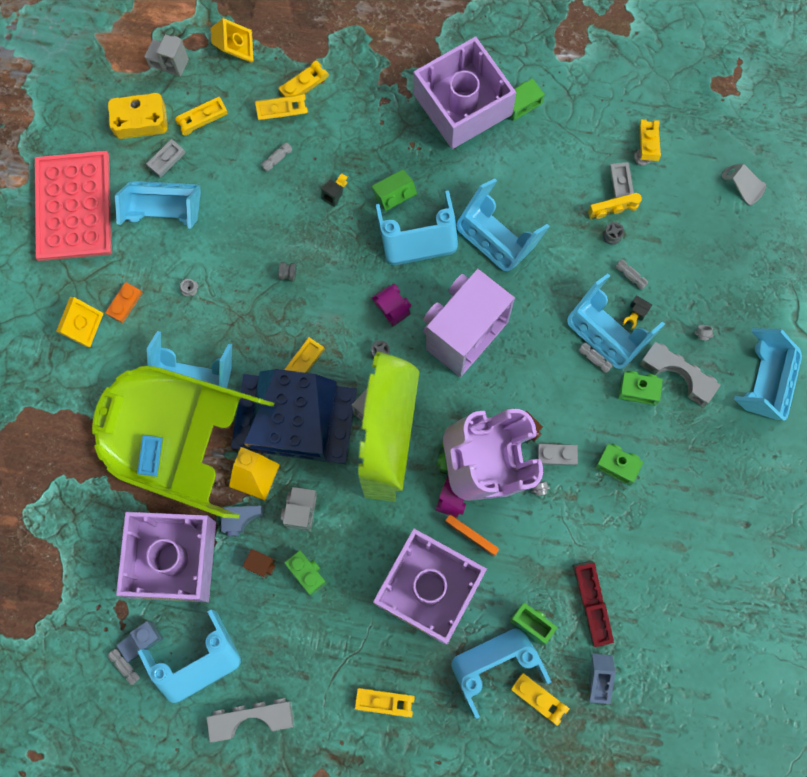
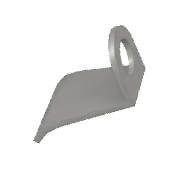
M745 164L731 165L722 173L723 179H733L740 195L749 206L755 204L766 190V183L759 180ZM735 169L732 174L726 175L728 171Z

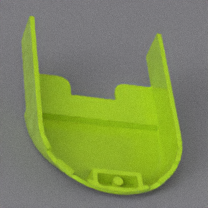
M377 351L372 364V368H376L375 374H370L362 429H366L365 441L361 440L359 458H364L363 464L359 463V479L365 498L396 502V491H402L404 485L420 371L404 359Z
M140 366L131 371L127 370L116 377V381L102 393L95 409L92 424V434H95L96 440L94 447L99 459L106 465L107 470L116 478L223 518H239L240 514L209 503L216 473L213 467L202 463L213 425L220 428L229 427L233 422L240 398L272 407L274 403L154 366ZM143 435L163 437L157 477L137 474Z

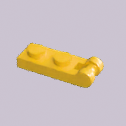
M314 61L309 68L278 89L283 97L305 94L326 80L329 74L325 69L321 68L322 65L318 61Z
M305 94L255 101L258 120L308 113L304 102L306 100ZM292 102H297L298 108L293 109Z
M219 96L178 115L175 120L181 126L182 134L189 135L193 130L227 115L228 112Z
M641 119L639 124L641 160L659 161L661 157L659 120L648 122L646 119Z
M634 193L590 205L588 215L590 219H600L607 214H619L626 209L635 211L639 207L642 196Z
M309 337L284 370L308 373L325 348Z
M524 673L520 675L510 689L557 726L561 722L560 718L562 715L569 711L566 705ZM552 704L557 707L553 714L548 711Z
M358 688L355 710L412 717L413 711H411L412 702L414 703L415 696ZM398 700L404 701L403 709H397Z

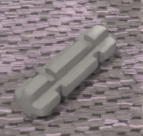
M284 143L280 147L281 149H277L268 157V160L261 163L265 171H270L273 165H276L285 157V154L287 155L292 151V147L288 143Z
M621 259L616 264V269L620 272L623 271V275L632 283H636L639 289H644L648 281L644 277L641 278V274L631 266H627L628 263Z
M587 343L582 344L579 352L587 355L586 358L597 367L600 366L603 372H609L613 366L612 363L608 360L605 361V358L596 350L590 349L591 346Z
M117 649L112 650L108 654V658L111 662H115V667L124 677H127L128 683L134 685L139 681L140 676L133 672L132 666L126 662L124 657H121L122 654Z

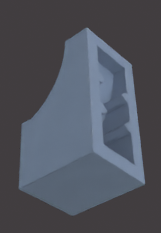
M262 506L224 507V509L240 514V517H221V532L227 534V537H238L239 533H244V528L251 520L264 516V509Z
M146 621L130 632V635L120 642L117 647L126 662H130L139 656L137 651L140 649L148 650L160 642L163 637L153 622Z
M592 654L590 664V703H611L616 673L613 655Z

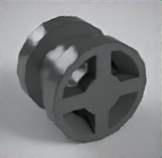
M617 222L608 224L603 234L605 242L610 245L618 244L624 234L623 226Z
M280 262L279 280L289 279L294 282L297 269L296 263L286 264L285 262Z
M385 341L373 343L371 347L372 358L374 359L377 351L390 354L389 345Z

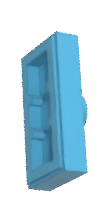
M142 436L137 474L158 476L163 437Z

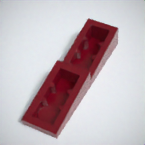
M591 560L572 565L593 646L599 647L614 643L595 562Z

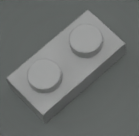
M171 139L146 165L161 178L185 154V150Z
M629 162L610 164L609 169L614 199L634 194Z
M538 444V459L542 461V465L577 466L578 445Z

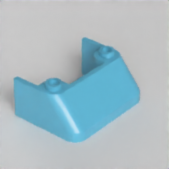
M496 179L480 185L457 221V229L500 269L510 271L535 248L550 226L546 224L533 233L524 232L519 238L516 237L492 216L496 209V203L489 196V193L497 182Z
M144 181L129 182L115 195L117 225H121L126 219L129 222H138L144 216L179 218L180 222H183L184 225H187V228L191 229L198 220L201 196L200 185Z
M445 191V209L440 210L436 215L437 225L402 232L396 221H383L380 205L376 204V215L386 261L389 264L400 265L451 255L456 252L458 239L449 191Z
M607 273L594 283L570 313L567 322L571 329L606 360L612 363L615 368L622 369L653 339L665 323L661 322L650 333L643 328H637L630 334L603 310L607 305L608 299L600 288L610 277Z
M752 328L751 332L759 339L755 345V353L761 359L754 391L747 392L743 397L735 396L734 400L746 411L775 420L785 421L789 415L802 360L801 350L782 329Z
M157 331L147 347V366L159 367L227 388L232 369V344H228L222 357L213 362L212 369L176 363L175 353L170 349L161 348V332Z
M215 610L207 611L217 629L206 638V647L209 654L174 674L167 664H156L149 650L140 649L137 651L153 683L166 699L172 703L183 701L235 671L241 664L240 655Z
M515 628L457 655L452 660V670L474 718L480 717L471 699L472 696L478 694L482 689V681L479 674L515 656L519 664L524 668L536 666L544 684L551 683L537 651L522 630Z

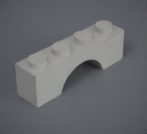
M655 342L639 364L654 375L663 371H673L680 374L688 386L687 397L703 408L710 402L720 387V384L717 383L714 377L705 375L701 372L700 368L688 364L682 356L673 354L661 343Z
M285 698L273 700V705L268 706L265 705V702L255 703L253 708L246 710L245 706L232 708L233 712L225 713L224 709L212 711V716L207 717L210 743L234 738L237 727L247 718H259L265 721L272 731L294 727L291 701L286 702Z

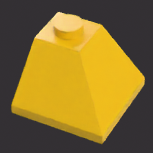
M224 18L211 27V43L226 53L248 62H253L252 30Z
M241 447L233 465L229 487L266 501L280 464Z

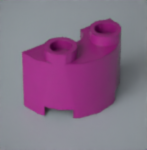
M395 283L388 285L371 297V300L383 312L392 327L411 315L409 308L412 307L406 297H401L399 294L400 290Z
M447 475L435 511L458 518L459 514L463 515L466 503H463L464 500L453 492L449 476Z

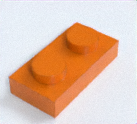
M125 282L105 313L123 324L143 292Z

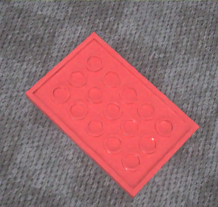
M108 151L35 157L36 259L38 261L112 254Z

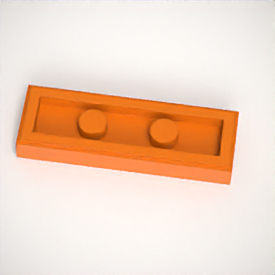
M452 515L448 516L445 524L494 557L499 550L498 547Z

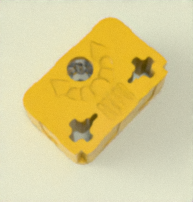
M158 93L113 98L108 102L110 128L118 139L157 135L167 131L166 106L161 95Z

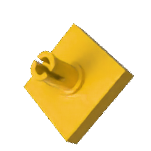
M70 297L56 332L85 347H91L103 312L75 297Z

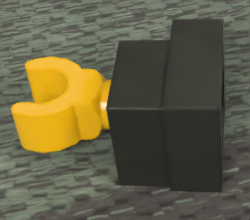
M340 174L336 182L330 179L321 189V199L335 207L339 202V198L343 195V188L348 183L346 181L348 177Z
M637 295L630 305L633 308L630 317L625 318L622 324L624 326L626 322H632L631 330L636 327V320L642 321L652 307L651 303Z

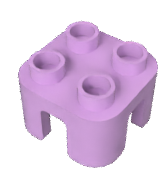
M508 409L487 418L485 411H477L451 424L445 430L443 444L449 482L453 492L463 500H479L508 497L539 484L543 476L542 461L540 459H531L523 462L521 444L536 437L537 433L535 423L528 413L520 409Z

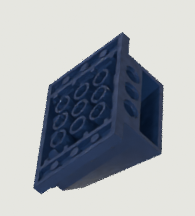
M281 369L260 371L259 376L243 375L241 393L273 402L274 406L240 398L231 443L232 450L240 451L242 447L255 453L346 465L353 421L352 404L356 401L357 388L338 386L336 381L317 374Z

